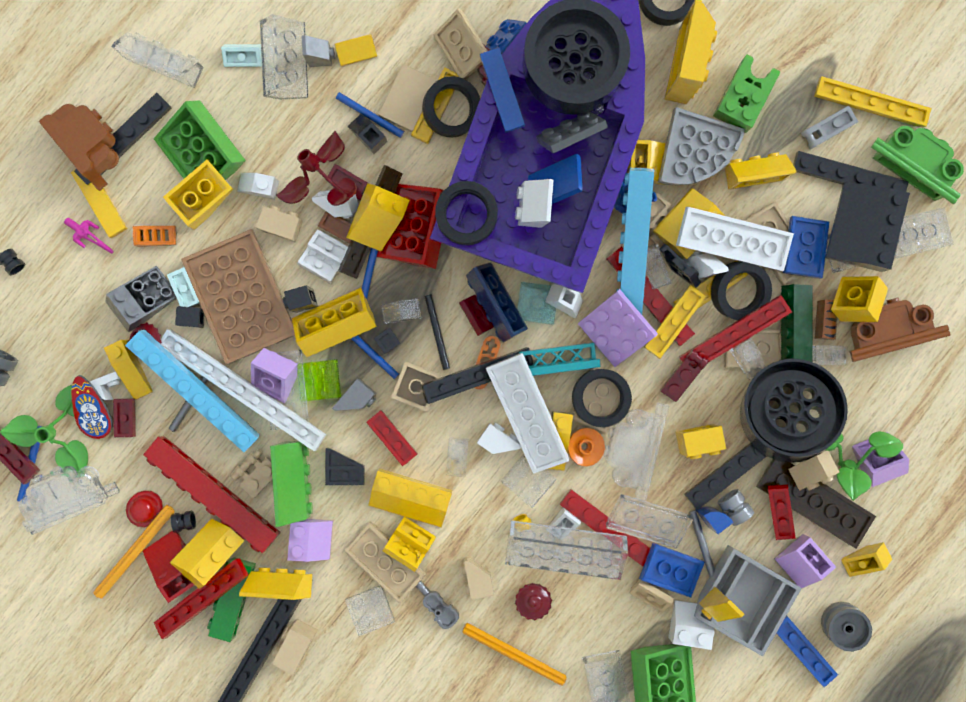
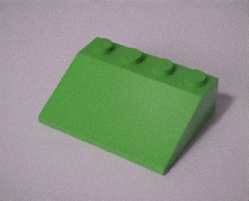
M200 100L185 101L154 138L183 179L204 161L208 160L226 180L246 161Z
M299 441L281 442L270 446L275 526L280 527L308 519L310 514L313 513V504L309 502V495L312 493L311 483H308L310 464H307L306 456H309V448Z
M668 644L631 650L635 702H696L690 646Z

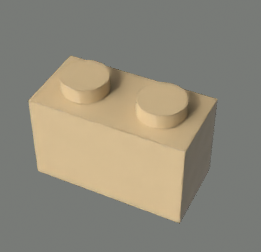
M270 205L269 208L263 206L255 228L296 242L303 222L298 218L299 215L288 211L287 214L280 212L281 208Z
M829 451L788 469L799 491L806 487L810 491L820 486L818 482L822 481L823 484L834 480L833 475L839 473Z

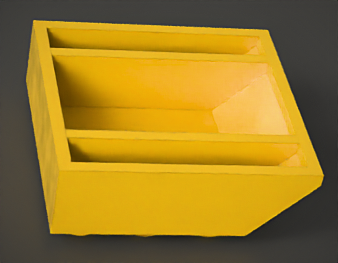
M701 0L694 1L680 25L664 100L687 104L690 99L694 98L695 93H698L699 88H702L703 82L707 81L709 70L706 67L707 63H710L713 50H710L711 44L716 40L717 31L715 30V20Z

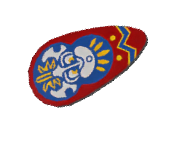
M78 375L74 378L71 390L76 424L86 436L93 439L104 438L111 432L113 427L110 413L95 387L84 376Z

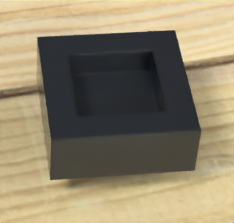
M390 327L374 338L384 354L401 344Z

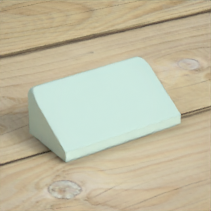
M224 44L221 47L224 67H262V44Z

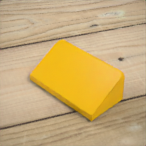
M371 34L335 43L341 66L377 57Z

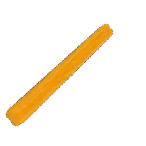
M164 506L93 592L97 598L102 599L170 519L171 515L175 512L171 506Z
M469 623L465 624L462 631L463 634L561 686L566 682L567 677L563 673Z

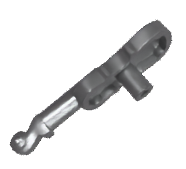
M420 581L415 587L425 596L423 605L429 609V612L435 614L434 621H437L441 628H451L458 621L459 612L452 604H446L443 601V597L437 591H430Z

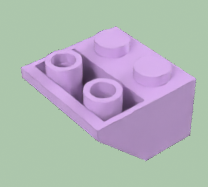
M804 534L775 558L776 562L796 585L801 588L821 581L836 568L817 544Z

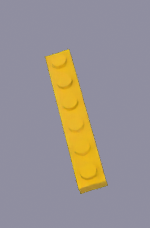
M823 76L819 78L814 95L817 98L921 128L927 126L932 109Z

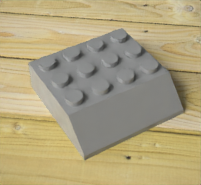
M727 545L715 566L714 574L711 578L709 577L699 594L694 617L757 654L764 656L802 588ZM716 587L745 615L741 618L717 622L713 617L709 620L701 612L703 607L699 602Z

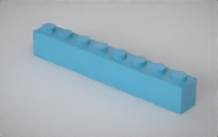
M630 167V172L625 174V185H628V193H624L623 205H627V211L622 213V224L625 225V232H621L620 244H624V250L619 252V263H622V270H618L617 282H621L620 290L642 315L654 169Z
M139 331L125 345L243 452L258 439L260 434L147 331Z

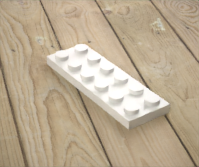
M686 207L676 246L784 271L794 233Z
M523 353L488 366L486 368L533 474L568 462L570 458Z

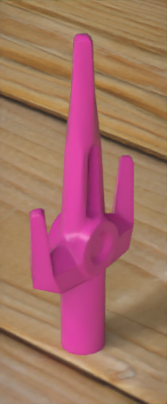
M69 217L65 219L64 224L76 231L73 235V241L82 248L86 246L80 239L85 238L111 254L114 252L88 230L89 226L99 229L97 225L89 220H85L79 225ZM88 235H90V236H92L94 239H96L97 242H95L94 240L90 239V238L88 237Z

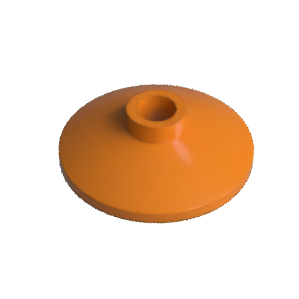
M581 428L571 435L568 453L576 464L592 466L602 458L605 443L598 431L591 428ZM583 443L586 444V449L584 450L581 448Z

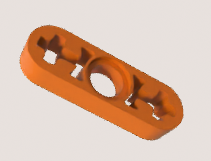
M488 336L485 338L476 365L480 364V360L483 357H488L490 360L497 357L500 348V341L497 337ZM491 339H494L495 344H497V347L492 348L491 353H495L494 357L482 354L483 350L488 351L489 346L486 345V342H490ZM488 383L477 386L475 389H483Z

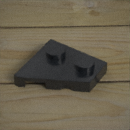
M664 244L659 248L671 271L694 288L701 284L698 278L699 273L694 267L686 264L668 245Z
M326 448L325 485H365V465L331 448Z

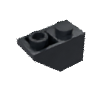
M362 114L347 126L373 154L388 142L386 136Z

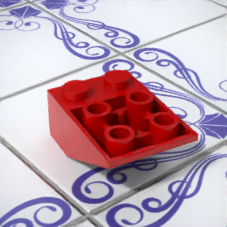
M173 530L143 550L157 588L168 603L194 586L189 579L170 563L186 546L178 532L174 533Z

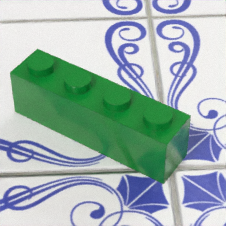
M232 558L229 562H226L224 567H226L229 563L238 558ZM241 559L248 574L254 571L256 563ZM248 576L214 602L213 611L215 613L213 618H210L207 626L209 637L231 642L235 638L246 597L239 596V592Z

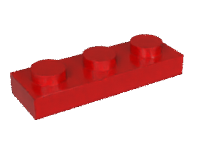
M382 410L366 422L402 466L418 454Z
M788 484L768 486L776 540L796 539Z

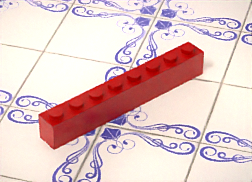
M165 436L157 437L143 454L150 465L160 468L162 470L161 473L166 478H172L179 489L189 492L191 498L197 503H202L208 513L218 516L222 524L235 530L237 535L251 544L250 547L254 551L264 553L281 533Z

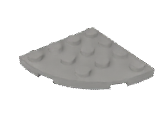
M678 107L674 108L658 183L675 186L689 185L715 175L730 162L735 151L738 150L745 129Z

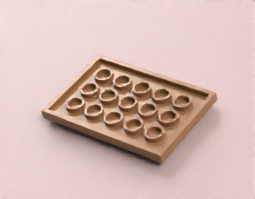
M253 229L181 259L226 365L295 336L292 319L284 306L281 293Z

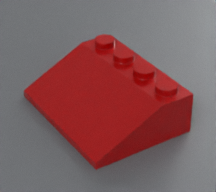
M398 184L394 194L410 201L402 220L382 251L378 250L377 257L436 269L441 243L431 240L430 237L436 223V204L441 193L444 191L443 189Z

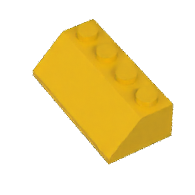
M362 288L292 318L296 343L306 358L377 327L374 315Z
M379 469L374 480L368 506L442 528L453 490Z

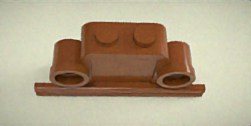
M65 104L52 115H45L38 122L77 170L98 191H101L103 187L108 185L101 176V173L105 170L113 169L119 162L117 152L111 149L115 144V137L111 133L114 130L107 122L102 123L100 119L103 117L95 108L91 111L85 105L75 107L72 104Z
M899 297L886 300L887 304L883 305L878 322H856L852 325L851 336L855 348L849 352L852 362L948 337L951 334L948 325L934 327V312L930 306L923 304L913 307L910 301H899Z

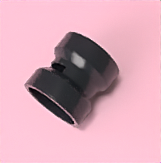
M7 249L0 253V265L5 267L8 275H15L25 267L26 264L22 259L17 258V253L13 249Z
M192 510L186 511L184 514L173 513L171 515L173 532L196 528V518Z

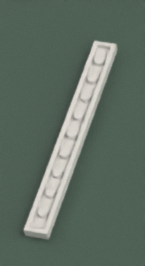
M171 329L166 330L161 338V345L175 358L311 450L316 451L326 436L324 432Z

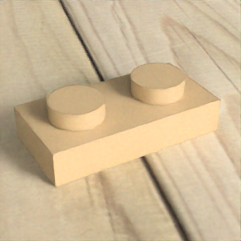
M642 580L634 584L630 590L631 595L662 613L673 603L674 598Z

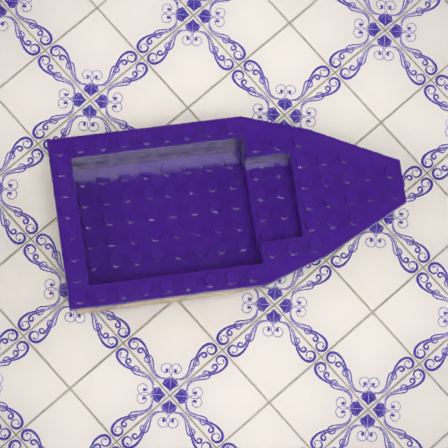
M549 0L530 18L502 54L525 127L505 133L487 79L449 184L450 186L460 181H473L486 187L495 198L498 214L495 228L480 243L459 245L443 235L436 220L430 237L431 240L576 292H584L644 124L645 51L638 0H592L607 7L622 22L629 38L630 60L626 73L612 98L600 108L591 111L593 114L606 120L608 128L555 153L540 145L536 136L541 134L544 129L554 128L560 125V122L567 119L571 120L578 116L553 111L534 97L524 78L523 54L527 33L536 17L549 6L563 0ZM581 38L575 40L579 45L585 44V41ZM562 43L555 44L557 49L562 50L565 48ZM596 53L589 54L591 59H599ZM577 58L569 59L572 64H579ZM555 62L549 64L552 69L559 68V65ZM586 72L583 74L586 79H593L591 73ZM570 77L563 79L566 84L574 83ZM578 154L581 157L583 191L553 203L551 206L550 222L542 228L519 226L518 220L515 219L516 207H519L520 199H517L518 187H521L524 181H528V175ZM463 194L455 197L449 203L446 217L448 223L455 230L462 233H471L483 226L487 218V209L478 197L471 194Z

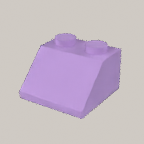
M263 348L251 362V384L270 397L285 403L296 380L298 364Z
M868 440L852 446L857 461L863 457L870 447H873ZM874 450L860 465V469L868 474L872 481L871 486L875 487L907 474L909 471V458L903 451L894 457L883 458Z
M306 519L291 523L287 560L304 562L329 560L333 521Z

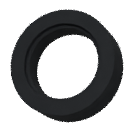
M652 0L638 1L641 11L650 21L658 25L671 26L684 20L695 0H686L685 4L675 11L661 10Z
M455 76L444 77L436 81L424 96L422 104L424 119L427 125L441 136L450 138L462 136L470 129L481 99L476 88L467 80ZM446 89H455L464 94L470 107L469 116L464 123L450 126L438 119L434 110V101L439 92Z
M473 181L454 183L447 187L438 198L435 209L437 224L443 235L456 244L474 245L482 242L492 233L497 222L498 209L495 198L486 187ZM459 195H474L485 204L487 209L486 221L481 228L474 232H459L448 223L446 217L448 205Z
M738 261L727 264L726 266L729 271L717 274L711 285V299L717 311L737 321L768 303L772 296V284L766 271L755 264ZM740 273H748L755 280L756 295L747 307L734 309L729 305L726 298L728 283L734 276Z
M595 369L585 373L578 379L572 391V404L575 412L584 422L592 426H613L625 418L631 407L632 395L627 381L620 374L612 370ZM596 379L611 381L616 385L620 394V402L617 409L605 417L592 415L587 411L583 403L585 388Z

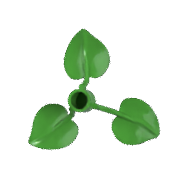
M72 385L67 386L57 395L55 405L64 412L49 425L37 429L38 424L33 417L20 415L12 419L0 431L10 442L22 447H30L37 442L45 443L48 441L51 444L62 445L63 447L56 451L55 461L65 471L81 475L87 467L88 451L82 442L72 440L66 444L63 441L54 439L56 436L54 425L64 418L67 413L74 417L71 396Z
M881 431L872 433L868 441L873 447L868 449L858 463L850 459L843 461L842 446L839 444L844 439L842 433L825 450L832 451L836 447L838 448V465L841 467L839 473H837V479L842 489L853 501L867 492L872 484L868 474L857 469L874 450L883 458H891L898 455L903 449V443L898 438Z

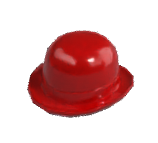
M144 490L136 493L129 499L126 505L127 518L137 527H148L163 509L162 499L153 491Z

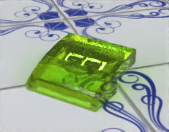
M338 359L298 363L301 402L341 397Z

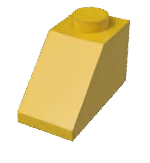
M884 542L865 546L841 559L849 577L883 571L893 560Z

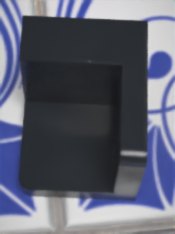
M177 306L175 325L203 328L205 314L202 308Z

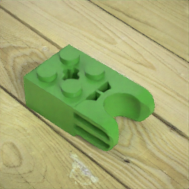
M748 54L740 62L713 114V117L727 124L745 129V133L753 127L780 74L779 70L772 68L765 78H756L751 72V65L754 59Z

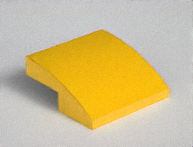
M404 516L382 551L415 572L436 536Z

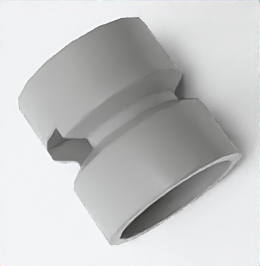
M739 489L725 494L718 501L721 509L724 512H728L727 516L734 522L733 526L742 524L754 514L749 503H744L745 498Z

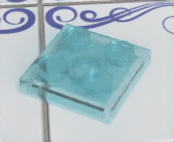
M521 282L517 310L524 321L554 325L556 308L545 302L551 288L550 285Z

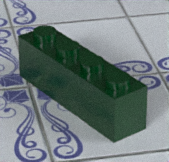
M792 284L781 286V296L792 311V313L781 319V360L802 359L813 362V285Z

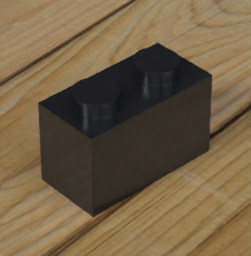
M307 285L284 291L283 303L286 309L289 308V311L298 313L318 307L314 290Z

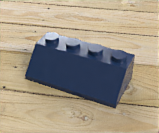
M491 262L476 266L466 275L468 285L476 293L478 303L483 306L487 319L493 324L497 337L503 343L528 329Z

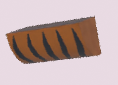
M824 299L817 301L814 339L836 340L837 316L831 311L834 300Z

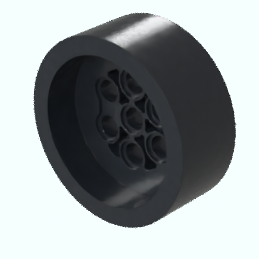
M563 0L549 6L536 17L529 28L525 40L523 73L529 90L541 104L558 113L578 115L600 108L615 94L628 68L630 43L627 32L622 22L611 10L592 0ZM581 38L585 41V44L579 45L575 40ZM562 43L565 48L562 50L557 49L555 44ZM596 53L599 59H591L589 54ZM577 58L579 60V64L574 65L569 61V59ZM555 62L559 65V68L552 69L549 64ZM589 72L593 75V79H586L583 74ZM570 77L574 83L566 84L563 79Z
M802 359L780 360L759 371L750 382L740 407L741 425L750 443L767 457L789 463L806 461L829 448L841 435L848 415L847 399L838 380L822 366ZM789 387L792 390V394H785L782 388ZM803 391L810 392L812 399H806L803 396ZM769 401H776L779 408H772L769 405ZM789 406H797L799 412L792 413L789 409ZM811 409H814L818 412V418H814L810 415ZM776 420H784L785 427L777 426ZM796 424H803L806 429L805 432H799Z

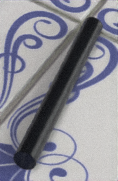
M432 294L426 295L424 297L443 370L449 369L450 365Z

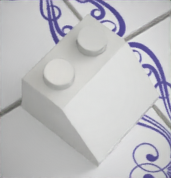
M553 179L524 181L521 187H518L517 199H520L519 207H516L515 219L518 220L519 226L542 228L550 222Z
M674 600L668 637L671 642L677 645L712 650L714 628L694 617L697 603Z

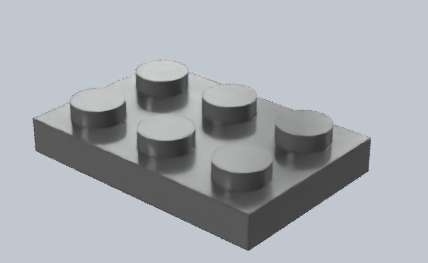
M588 112L578 114V117L571 120H564L554 128L544 129L536 137L540 145L555 153L608 128L607 123L603 118Z

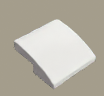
M317 229L297 264L331 284L338 273L348 246Z

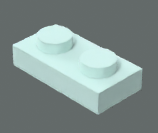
M185 267L167 274L180 306L193 307L200 304Z

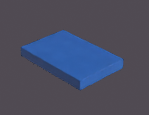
M575 154L528 175V181L553 179L552 204L582 192L581 157Z
M797 216L790 217L788 232L794 233L783 271L784 274L817 279L823 278L829 221Z
M652 543L639 579L691 598L705 562Z

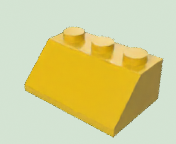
M779 152L769 154L766 158L753 156L747 161H742V159L731 160L725 167L728 190L784 181L794 175L796 169L787 154L780 155Z
M693 188L686 193L653 230L680 258L688 259L695 251L676 246L685 208L691 207L725 216L713 202Z
M211 518L170 563L200 589L222 567L244 540L231 528Z
M259 567L258 571L250 572L239 592V596L288 600L311 598L313 574H305L306 570L294 569V573H288V569L276 568V572H271L270 568Z

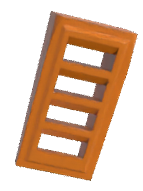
M133 226V244L137 247L176 245V226ZM149 231H152V241H149ZM157 231H160V241H158ZM165 231H168L169 241L165 239Z

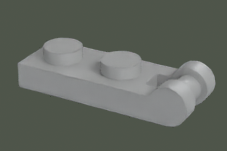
M847 106L803 131L801 135L807 139L808 147L811 150L858 123V120L850 106ZM817 131L820 138L815 139L812 133Z

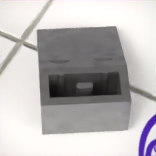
M155 266L107 293L105 302L125 329L130 332L141 323L143 324L177 298L169 281L160 269Z

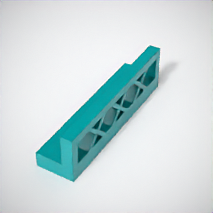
M593 342L519 352V354L523 353L524 356L533 355L537 358L534 364L529 366L533 376L600 367V359L596 358L595 343ZM590 347L591 358L583 359L578 355L583 348ZM565 350H569L574 354L569 361H564L560 357ZM549 352L556 356L551 363H545L542 360L543 356Z

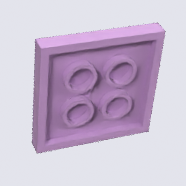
M620 289L578 323L614 367L658 334Z

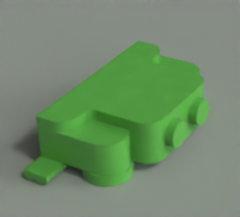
M901 126L891 133L885 142L878 137L871 146L872 149L877 151L873 157L874 160L903 180L909 181V184L932 200L936 201L945 198L950 203L955 204L961 196L951 186L956 179L962 176L964 172L963 164L957 159H952L954 156L953 149L945 140L935 137L929 129L918 128L913 130L909 126Z

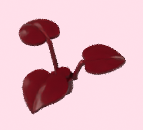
M336 131L325 141L317 154L312 153L309 149H304L298 154L297 160L301 163L300 168L303 171L304 177H296L280 193L276 194L281 201L295 204L308 195L309 188L307 186L310 184L307 171H318L334 187L327 195V200L331 205H342L354 196L357 187L352 179L343 178L336 185L319 168V162L335 161L345 149L344 142Z

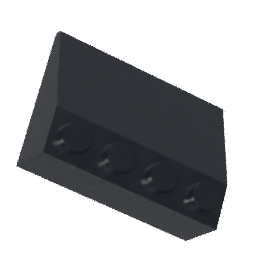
M844 182L825 258L879 272L891 270L910 193L888 187Z

